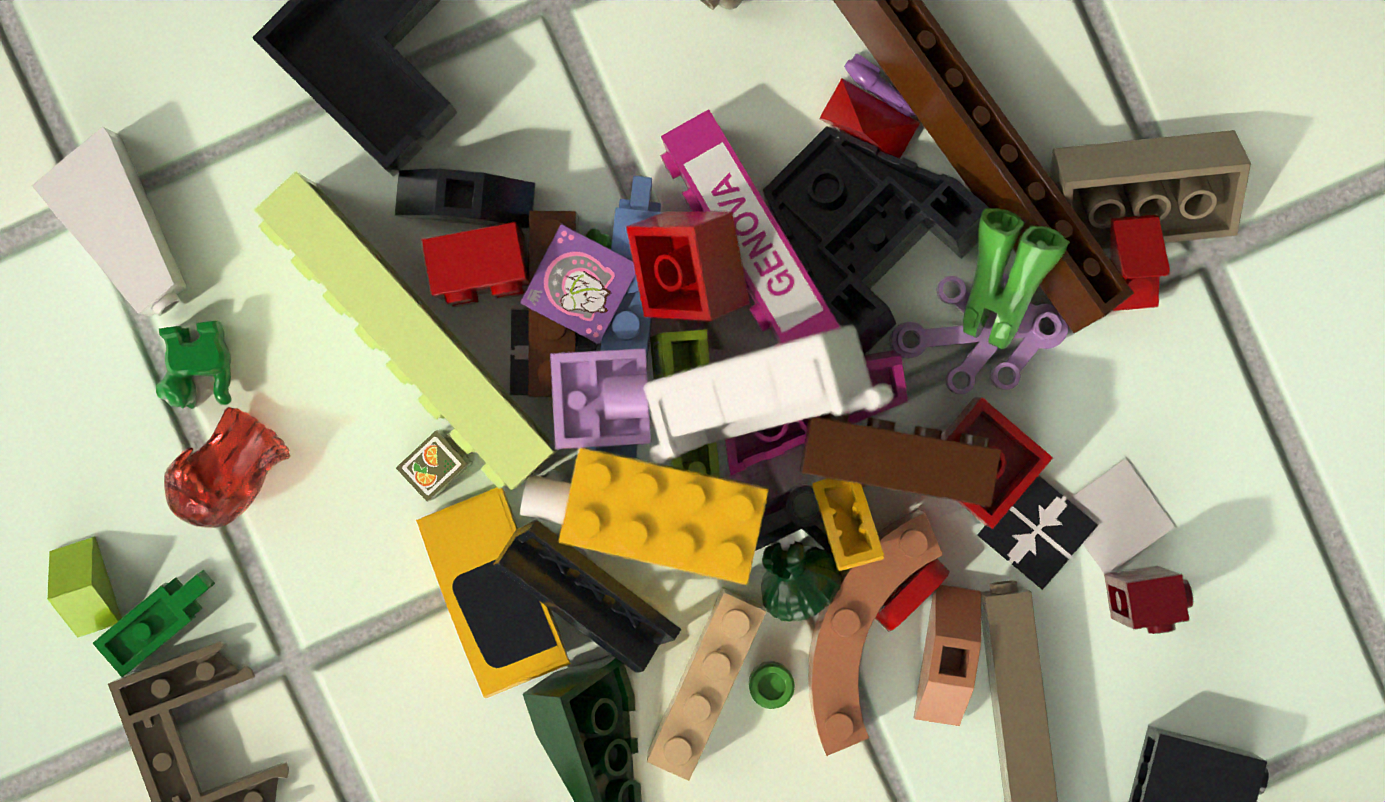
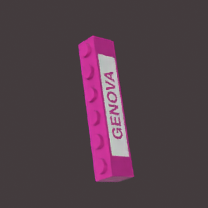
M708 109L662 135L661 139L666 152L660 155L661 160L673 180L679 176L683 179L688 189L682 192V195L691 212L733 211L746 287L755 302L749 309L762 332L769 328L773 332L778 343L772 347L839 329L840 326L711 111Z

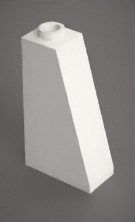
M102 126L31 186L135 311L142 315L153 316L156 313L157 316H161L178 304L180 298L177 295L187 286L123 140L117 133Z

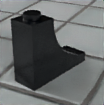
M1148 725L1128 802H1257L1259 794L1264 793L1268 784L1267 761L1250 751Z

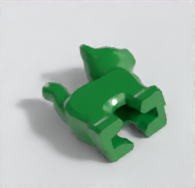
M220 321L196 323L200 336L194 342L190 341L189 328H182L181 326L159 328V336L165 340L166 344L165 365L167 372L164 378L156 384L157 397L164 399L172 407H189L194 409L196 406V386L193 377L213 376L215 378L213 392L216 401L220 405H228L232 400L229 393L231 355L224 341L222 323Z

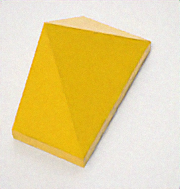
M831 478L813 482L812 487L838 570L841 571L884 559L885 555L862 485Z

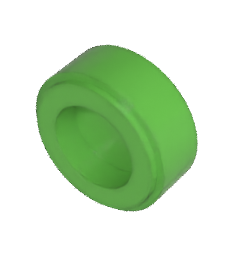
M768 661L759 664L752 671L749 677V690L753 700L761 707L767 709L780 708L787 704L793 696L795 689L794 679L789 669L783 664Z

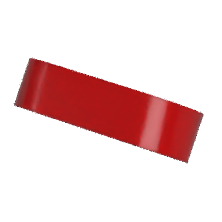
M938 558L927 563L912 573L894 590L877 613L875 619L888 632L894 630L944 582L950 571Z

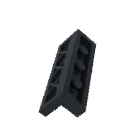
M537 519L516 529L492 565L635 673L643 672L659 645L675 641L681 631L680 627L573 546L559 543V536Z

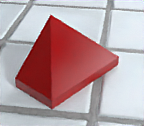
M841 78L819 117L820 120L837 130L875 145L880 151L899 159L920 124L919 121L896 111L887 103Z

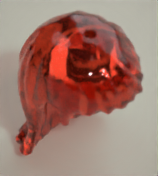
M227 407L210 439L193 454H191L193 448L185 449L166 468L164 473V493L168 508L177 518L196 527L218 528L225 526L241 516L250 507L261 491L268 472L279 462L288 460L291 457L290 450L275 431L266 428L256 417L238 408Z

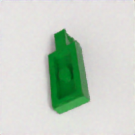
M204 569L184 585L175 577L168 584L166 582L92 644L123 678L196 617L195 614L203 609L196 599L213 586L215 582Z

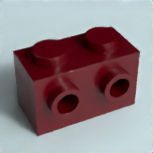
M1160 566L1104 574L1111 619L1133 630L1147 628V633L1149 634L1172 632L1176 630L1175 623L1190 621L1188 608L1193 607V593L1189 581L1183 580V574Z

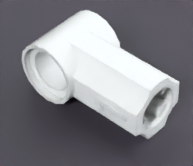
M551 470L544 477L530 474L526 483L520 514L562 524L571 487L567 474L557 470Z

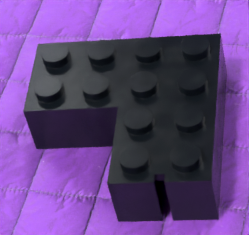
M289 0L252 37L295 82L393 177L422 149L416 142L422 135L430 141L458 113L453 105L394 48L441 0Z

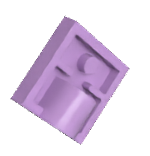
M646 349L550 354L556 449L651 444L649 402L644 388L648 383Z

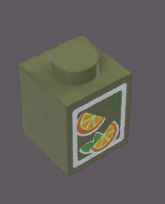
M436 430L403 460L396 469L428 502L436 498L473 462L467 457V453L452 439L450 434H446L443 430Z

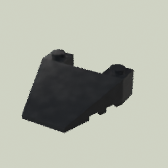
M828 126L763 189L793 250L840 328L850 325L855 327L863 355L897 324L890 307L871 288L928 231H931L962 259L978 243V230L982 212L984 209L989 208L956 178L943 173L938 175L919 167L914 161L904 157L899 159L880 151L875 145Z

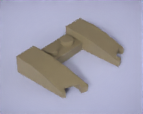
M221 641L108 683L151 802H275L278 778H288L289 766L287 762L204 792L200 788L172 709L255 677L253 670L247 664L239 671L219 652L225 645Z

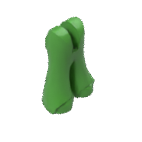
M986 208L982 212L979 224L977 267L964 312L963 332L977 338L984 329L991 311L998 314L988 342L1000 349H1006L1017 334L1037 288L1060 260L1069 241L1054 229L1032 225L1021 237L1015 261L1004 289L1003 275L1025 222L1010 211Z

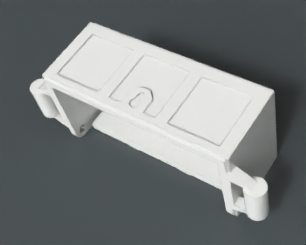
M851 325L648 382L644 388L660 444L651 449L650 455L655 463L662 464L708 443L832 411L835 414H841L861 407L875 409L892 399V390L884 384L872 388L856 329Z

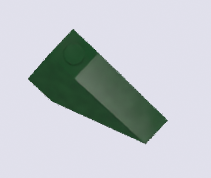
M609 655L553 672L522 694L536 736L574 802H642L641 784L634 780L632 754L638 753V738L631 737L629 714L631 711H636L635 695L625 664L613 655Z

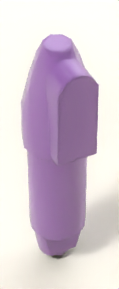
M855 54L851 60L847 61L844 67L859 86L867 92L870 91L896 111L908 117L915 116V113L897 88L880 77L879 73L881 70L859 54Z

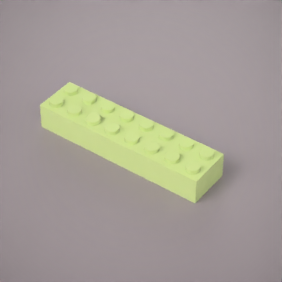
M296 171L254 209L264 220L258 225L262 232L275 245L279 246L281 244L284 248L291 250L295 254L290 260L294 267L307 280L311 281L313 279L327 289L322 296L338 314L342 316L345 313L349 318H354L359 324L354 329L359 338L372 350L377 348L388 355L391 360L386 363L387 368L404 385L407 383L410 385L414 384L421 391L422 395L418 398L420 404L435 419L439 417L445 418L454 427V430L449 433L452 439L467 454L471 451L473 453L476 451L486 462L481 468L482 471L499 489L506 485L510 490L519 487L528 479L530 474H534L560 450L556 449L552 440L315 182Z

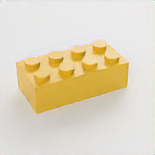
M582 447L579 448L559 543L747 585L769 488Z

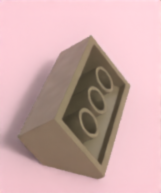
M1235 130L1053 148L1050 178L1102 249H1110L1111 218L1157 215L1160 219L1164 243L1237 236L1251 162Z

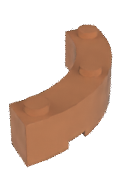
M917 509L897 519L877 534L885 555L884 559L842 570L840 590L837 592L832 603L819 612L809 651L808 681L809 701L813 720L826 756L869 739L862 718L858 689L860 660L868 631L877 613L894 590L912 573L927 563L943 556L927 515L921 510Z

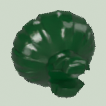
M794 541V544H790L788 551H783L781 543L778 542L767 546L763 552L762 565L767 572L763 575L761 582L762 603L767 612L774 618L789 622L793 620H807L811 616H816L826 606L830 605L840 590L842 583L841 571L838 570L834 556L825 549H820L817 546L804 547L802 543Z

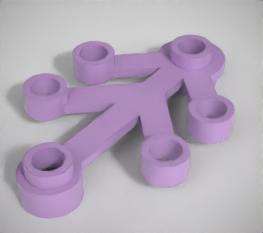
M1005 273L1003 275L1004 289L1009 278ZM957 276L943 278L936 288L938 298L946 304H953L964 313L970 295L966 291L964 281ZM948 281L956 283L959 288V293L955 298H948L943 292V287ZM1031 302L1029 303L1022 323L1014 339L1023 338L1006 362L997 364L991 371V382L996 388L1009 390L1016 387L1020 381L1021 370L1039 348L1051 349L1064 341L1069 326L1053 304L1035 306ZM993 312L990 313L984 329L977 338L964 333L963 325L924 329L916 322H904L893 329L890 335V345L892 350L898 352L902 358H914L921 355L926 347L978 342L960 366L951 369L945 378L946 386L952 393L965 394L972 390L975 384V376L998 349V347L988 342L997 316ZM1042 318H1049L1053 322L1054 328L1049 335H1045L1039 330V322ZM907 331H912L918 336V344L912 349L907 348L902 342V337ZM1003 367L1009 368L1013 373V379L1007 385L1002 384L998 380V372ZM957 372H963L968 378V383L963 389H957L952 383V378Z

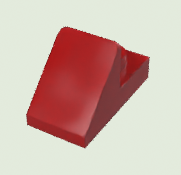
M1157 215L1111 218L1110 260L1134 292L1133 295L1113 311L1159 307L1160 276L1170 275L1159 217Z

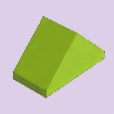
M96 537L49 551L47 600L77 638L112 627L122 619Z

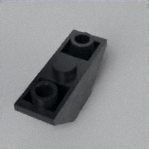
M441 168L399 170L395 216L493 226L515 222L520 228L529 229V211L534 210L536 183L473 171Z

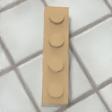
M722 587L647 754L648 763L690 781L766 614V609L762 604Z

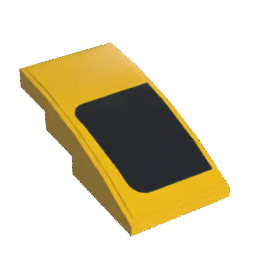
M496 487L416 520L448 611L484 698L491 697L571 664L552 610L492 566L516 529H518L503 488L499 489Z

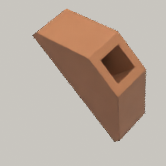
M941 584L933 592L914 719L960 726L974 690L980 655V590Z

